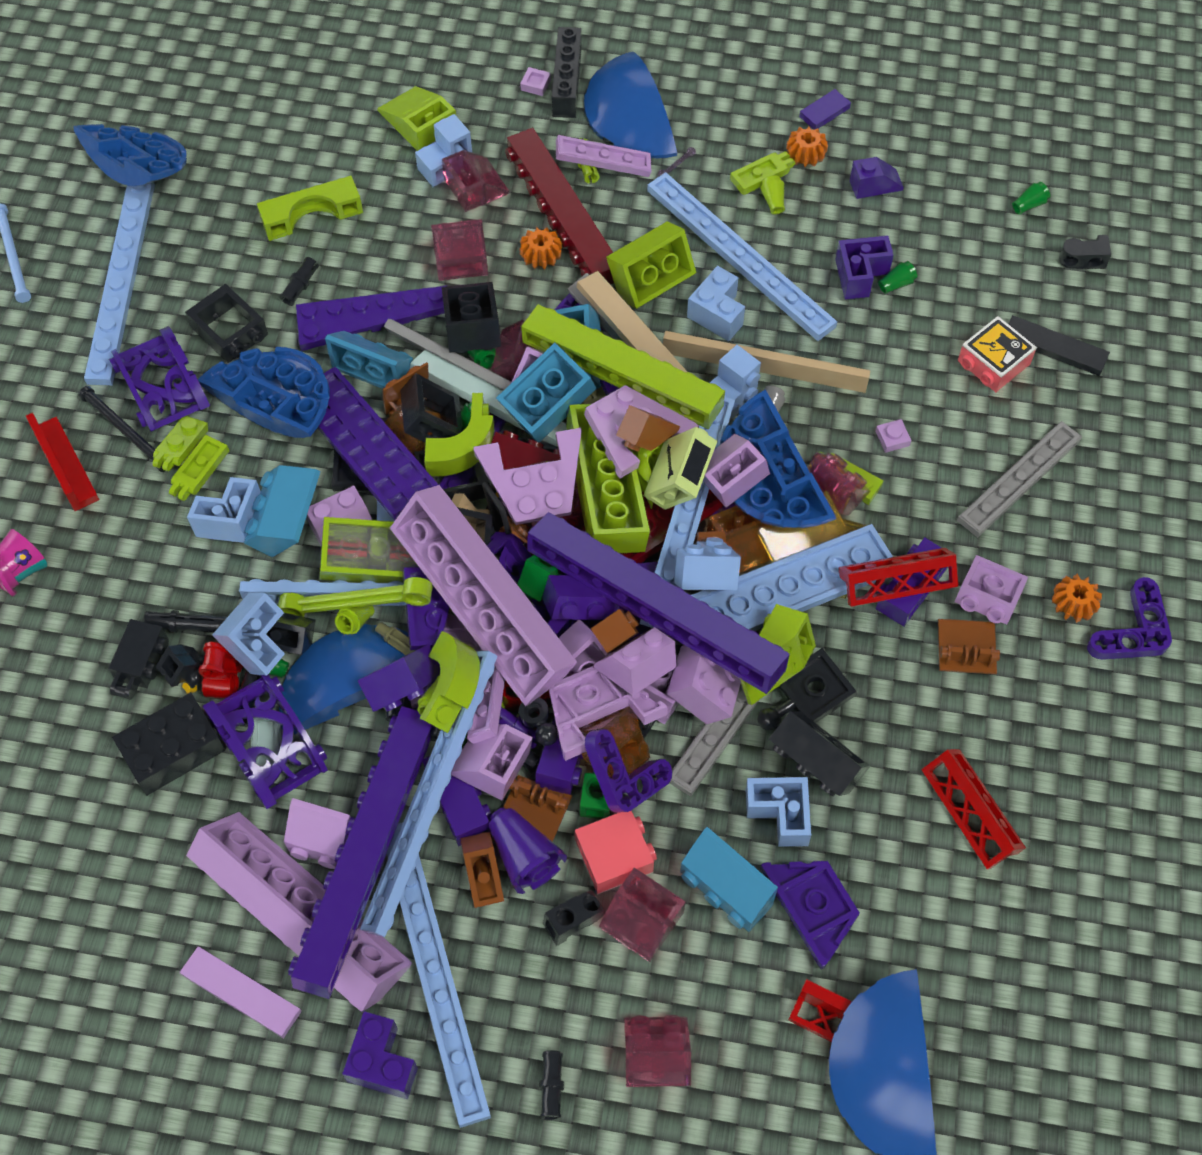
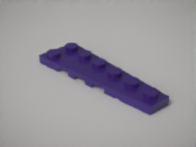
M447 285L296 304L300 349L305 351L326 345L325 338L328 334L346 331L351 334L371 330L372 333L380 331L388 319L403 325L411 321L444 314L442 287H447Z

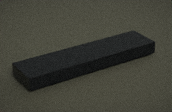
M1012 315L1008 324L1037 347L1035 352L1097 376L1101 375L1110 354L1109 351Z

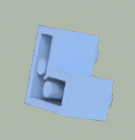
M455 114L434 124L436 142L415 152L417 169L432 187L473 166L470 131Z
M717 265L688 298L687 318L728 342L743 326L745 306L734 300L737 295L738 277Z
M738 345L734 346L719 360L718 376L710 382L725 390V397L735 400L730 416L731 419L739 413L741 406L758 394L757 387L760 379L761 362Z
M230 477L222 499L196 496L187 516L195 536L244 543L247 535L245 527L255 511L252 508L253 503L261 493L257 481Z
M715 537L707 538L706 541H697V545L690 544L687 545V548H677L674 582L683 590H738L741 556L732 547L723 542V539Z
M249 592L213 633V637L250 674L267 676L285 655L266 635L284 612L266 593Z
M808 777L747 778V818H777L778 847L809 846L811 823Z

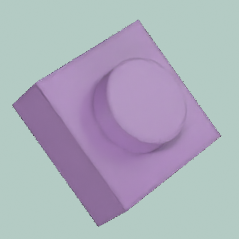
M528 67L521 82V91L543 96L551 81V73Z
M902 419L876 427L875 432L885 453L910 446L911 438Z

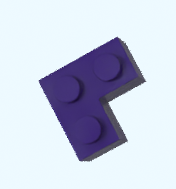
M889 235L839 240L835 261L844 299L870 297L873 276L887 275L890 272L894 255Z
M430 644L357 680L373 712L383 707L386 712L402 704L401 698L407 696L410 701L424 694L430 688L436 678L440 676V664L428 657L432 650Z
M363 1012L342 1075L348 1083L408 1100L418 1067L415 1060L390 1053L398 1031L393 1019Z

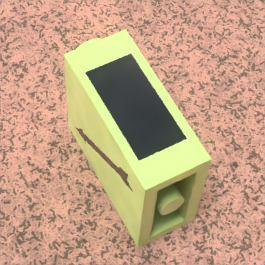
M697 427L667 439L663 443L643 496L663 509H668L697 498L717 440L709 436L705 430Z

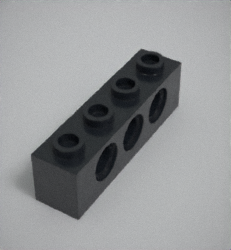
M558 27L552 88V117L576 118L582 52L581 28Z

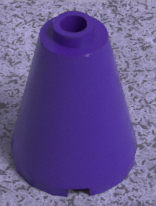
M500 808L491 815L489 829L512 886L517 893L525 894L526 892L523 888L529 886L533 890L539 888L560 871L558 863L561 859L564 863L567 860L564 851L512 808Z

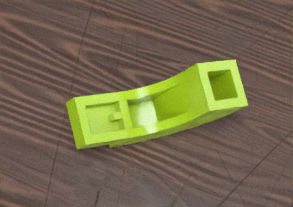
M472 393L471 419L468 426L460 434L450 438H426L425 467L431 476H448L469 469L479 462L474 454L473 447L491 444L494 437L493 415H489V404H484L483 393Z
M442 631L428 656L440 664V678L420 719L448 733L461 708L468 709L474 697L479 680L480 662L477 652L471 646Z

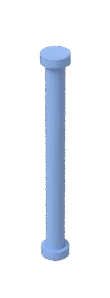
M0 203V232L16 289L14 295L16 301L24 303L31 299V294L26 289L7 219V206Z

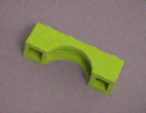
M352 176L339 178L256 203L269 241L293 234L296 222L311 212H328L335 215L339 220L363 213L361 198Z

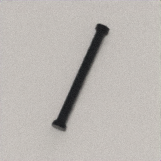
M90 386L83 387L79 391L78 397L82 401H87L153 461L155 448L94 394V389ZM162 466L157 468L160 472L165 471L162 469Z

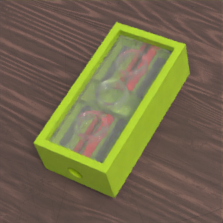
M324 517L319 580H343L359 583L363 581H373L376 583L403 582V568L419 566L391 531L390 527L394 522Z

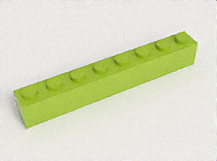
M538 304L521 326L523 343L542 352H545L551 345L556 343L585 372L619 388L626 385L706 429L710 428L724 407L725 390L721 389L718 385L708 383L690 372H684L675 368L670 363L660 361L645 351L636 350L621 340L610 338L597 329H591L580 324L575 319H569L557 313L554 309Z

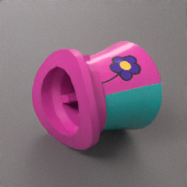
M10 529L0 543V588L14 597L17 594L14 588L19 585L20 581L46 568L48 565L43 555L32 543L14 529Z

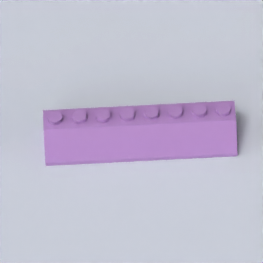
M438 485L415 492L390 527L391 531L481 649L497 655L494 666L525 706L529 705L561 681L576 665L577 661L441 486Z
M240 812L199 828L186 856L299 956L303 946H300L303 932L306 927L311 928L314 921L312 917L314 905L317 899H323L326 892L323 889L324 885ZM362 918L334 986L338 992L361 1012L379 1002L412 965V962L384 937L360 930L363 923Z

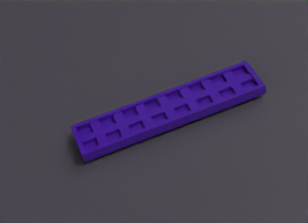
M333 367L323 373L329 382L330 398L327 411L318 429L395 521L415 492L438 486L439 484L336 367Z

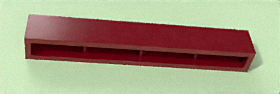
M534 128L507 137L508 148L505 149L507 159L510 163L513 162L515 164L519 178L525 180L529 194L535 196L540 212H545L550 228L557 231L562 247H567L572 263L580 268L581 276L586 273L591 275L598 271L610 285L613 284L614 280L606 258L613 251Z

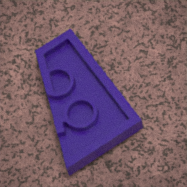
M420 567L403 568V582L411 577L429 580ZM434 586L432 587L431 601L428 605L414 606L406 603L410 651L417 650L427 644H430L431 648H433L441 632L444 631L449 605Z

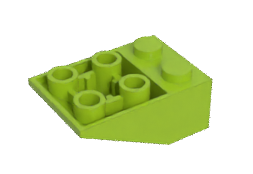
M417 86L377 108L378 112L417 151L436 142L434 124L453 114L456 115V110L441 95Z
M778 604L775 605L771 614L769 613L765 617L763 629L759 636L781 646L790 655L785 673L768 693L804 669L816 647L808 614ZM740 679L748 704L753 705L767 695Z

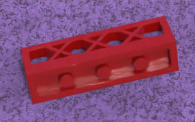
M33 412L26 415L73 510H80L99 501L100 499L57 416L39 424Z
M947 548L839 567V576L846 582L848 605L851 607L958 587L956 554ZM948 567L949 580L938 582L933 578L940 568ZM913 573H922L925 578L918 586L911 587L906 583ZM894 577L899 581L892 591L884 592L879 588L886 578ZM867 582L872 586L865 596L856 597L855 584Z
M947 749L921 769L987 870L993 868L1008 856L1018 855L1026 849L960 749ZM942 763H944L949 771L947 783L940 782L933 773V770ZM953 788L962 790L964 793V808L955 806L953 803ZM970 813L978 815L982 820L981 832L972 831L969 827ZM986 838L995 840L1002 850L992 859H990L985 851Z
M806 979L788 1021L832 1042L834 1034L831 1033L827 1021L836 1018L842 1020L843 1013L852 1001ZM804 1001L817 1008L820 1016L819 1019L809 1022L797 1016ZM823 1011L831 1015L825 1016ZM821 1023H822L824 1029L821 1028V1027H819V1026H817V1024H821Z

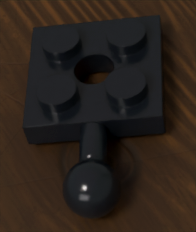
M821 648L809 657L804 669L778 686L788 699L775 708H763L757 717L758 724L765 730H773L780 724L781 717L793 709L803 712L816 723L857 695V691L825 650ZM813 681H819L824 685V689L820 693H812L808 689V685Z

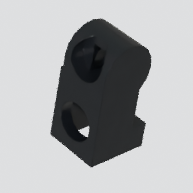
M1098 235L1096 241H1081L1077 238L1066 240L1059 255V262L1066 268L1106 269L1111 257L1108 235Z
M588 891L545 912L543 925L557 947L567 941L569 936L601 919L605 914V910L594 892Z

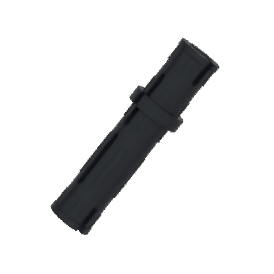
M172 610L171 613L146 611L144 622L162 626L163 629L169 630L171 633H177L178 630L215 632L228 616L179 613L178 610Z

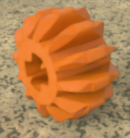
M810 126L807 129L799 127L797 131L791 132L786 149L790 158H793L795 161V165L802 163L804 167L808 164L815 167L817 162H822L825 158L828 144L825 134L820 133L819 128L811 130Z
M536 227L534 232L527 230L526 236L521 237L520 255L524 258L526 265L532 264L534 270L538 266H542L545 270L547 264L554 266L556 260H560L562 242L558 238L556 231L549 232L547 227L544 230H539Z
M1078 573L1072 579L1068 576L1063 578L1061 583L1056 584L1052 597V603L1057 605L1055 608L1056 613L1064 612L1065 620L1071 616L1076 623L1082 618L1086 621L1091 619L1093 614L1098 612L1102 599V593L1096 592L1098 584H1090L1089 576L1081 580Z

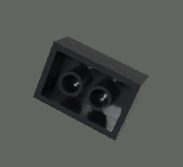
M493 282L442 287L449 353H466L470 350H492L501 347L499 318Z
M192 693L183 696L112 737L146 796L225 751Z
M790 711L769 738L775 744L773 746L774 751L785 759L788 756L798 763L796 768L809 778L814 776L821 781L819 786L833 797L835 794L839 796L850 794L870 768L869 764L801 711Z

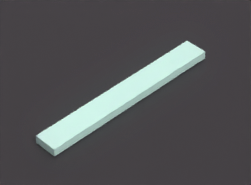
M424 350L410 363L411 369L414 366H421L427 362L430 381L472 402V393H483L484 404H489L490 413L524 430L496 399L503 390L427 350ZM561 422L543 441L558 447L556 432L567 430L566 424Z

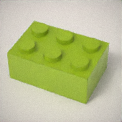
M668 221L606 257L617 293L628 305L635 309L697 273L685 230Z

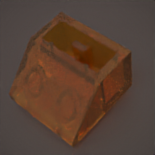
M737 505L709 517L706 532L725 531L726 544L741 556L739 574L780 557L781 553L773 526L746 514Z
M630 706L579 728L585 738L590 731L605 729L611 732L628 775L651 758L648 745L644 741L639 727L638 718ZM587 752L582 753L583 759L591 765ZM609 763L607 767L608 776L612 779L614 775V770L612 765Z

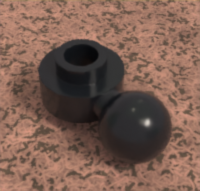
M540 697L527 706L522 702L519 706V715L522 723L529 728H537L535 736L541 745L551 746L556 743L559 737L558 731L553 723L547 722L549 719L547 703ZM533 712L540 713L535 718L530 717Z

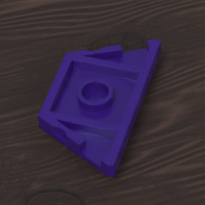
M801 861L771 865V862L761 864L760 869L764 876L778 887L776 896L819 968L821 970L824 969L857 920L860 912L828 861H813L808 864Z

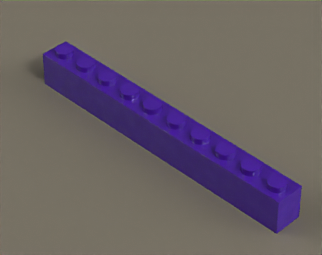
M548 512L528 532L527 551L625 610L630 611L635 616L765 694L772 689L785 673L790 653L786 652L781 646L762 638L755 631L745 628L735 622L730 616L723 615L711 608L706 602L694 598L682 588L672 585L658 574L638 565L633 559L626 558L609 545H604L592 538L587 532L580 531L567 523L563 518H558Z
M401 706L398 716L393 715L388 728L389 738L387 741H382L378 751V757L380 758L378 765H373L368 775L367 782L370 783L366 792L362 791L357 802V809L359 811L356 818L351 817L346 829V835H348L345 845L340 844L335 856L337 865L334 872L329 871L323 887L326 892L323 899H317L312 912L314 921L311 928L306 927L300 941V946H303L299 957L294 956L291 961L288 975L291 976L294 989L330 999L422 765V759H424L432 739L430 733L434 726L420 719L421 715L417 710Z

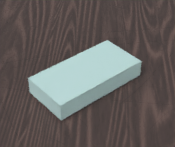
M253 718L255 729L251 737V748L265 747L278 755L282 742L281 724L271 720ZM260 755L256 760L259 766H264L266 759L270 762L271 766L274 762L265 755Z

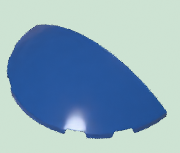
M634 51L625 53L608 61L597 70L589 81L584 96L585 115L595 134L600 139L605 137L614 146L648 152L651 154V158L677 156L674 137L661 96L651 73L638 54Z
M103 124L74 126L76 136L94 163L111 179L127 186H140L162 180L183 169L187 163L185 148L173 138L158 132H154L151 135L140 132L138 127L124 125L120 127L119 131L114 128L104 127Z
M276 347L274 352H262L258 348L241 352L239 359L229 364L221 361L198 379L204 389L250 421L273 432L295 438L310 437L315 432L325 416L330 398L329 382L317 361L301 351L286 347Z
M764 390L752 397L739 408V415L731 425L727 424L720 443H724L734 434L749 440L766 459L770 474L735 500L734 503L743 512L761 522L782 528H807L835 520L836 516L813 474L809 472L767 391Z
M364 624L356 634L346 635L339 630L334 631L314 642L292 665L283 683L284 692H282V695L305 730L339 716L338 710L366 699L357 680L406 656L384 641V637L375 631L377 625ZM397 628V630L409 637L408 632Z
M916 969L889 975L878 980L876 984L865 992L860 993L843 1013L844 1016L833 1035L830 1048L829 1075L838 1109L854 1131L855 1136L874 1153L880 1155H937L925 1031Z

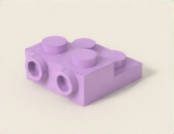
M976 555L961 585L955 603L960 604L965 611H976L987 616L988 620L993 623L1002 622L1007 625L1028 577Z

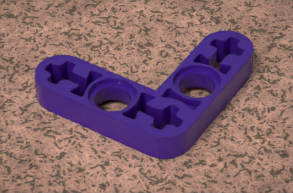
M1148 577L1139 578L1130 590L1138 628L1095 632L1087 644V650L1092 657L1101 660L1163 655L1172 643V636L1159 586L1153 579ZM1141 587H1143L1146 592H1150L1147 596V603H1144L1146 601L1145 592L1139 591ZM1144 612H1154L1158 617V621L1151 622L1147 620ZM1156 637L1158 641H1162L1163 643L1161 644V646H1158V643L1156 641H1152V639ZM1122 639H1133L1137 647L1135 649L1125 647ZM1098 641H1101L1102 645H1107L1105 650L1100 645H1096Z
M601 729L590 731L586 735V752L606 803L612 812H629L670 783L672 768L667 760H650L628 775L611 732ZM609 763L614 770L612 779L609 778L607 773ZM639 778L643 784L641 793L637 789V780Z

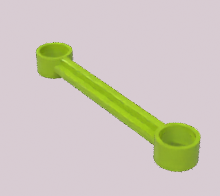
M411 577L404 581V585L306 597L297 593H283L279 596L278 607L284 613L305 617V613L397 602L424 606L428 605L431 601L433 585L427 579Z

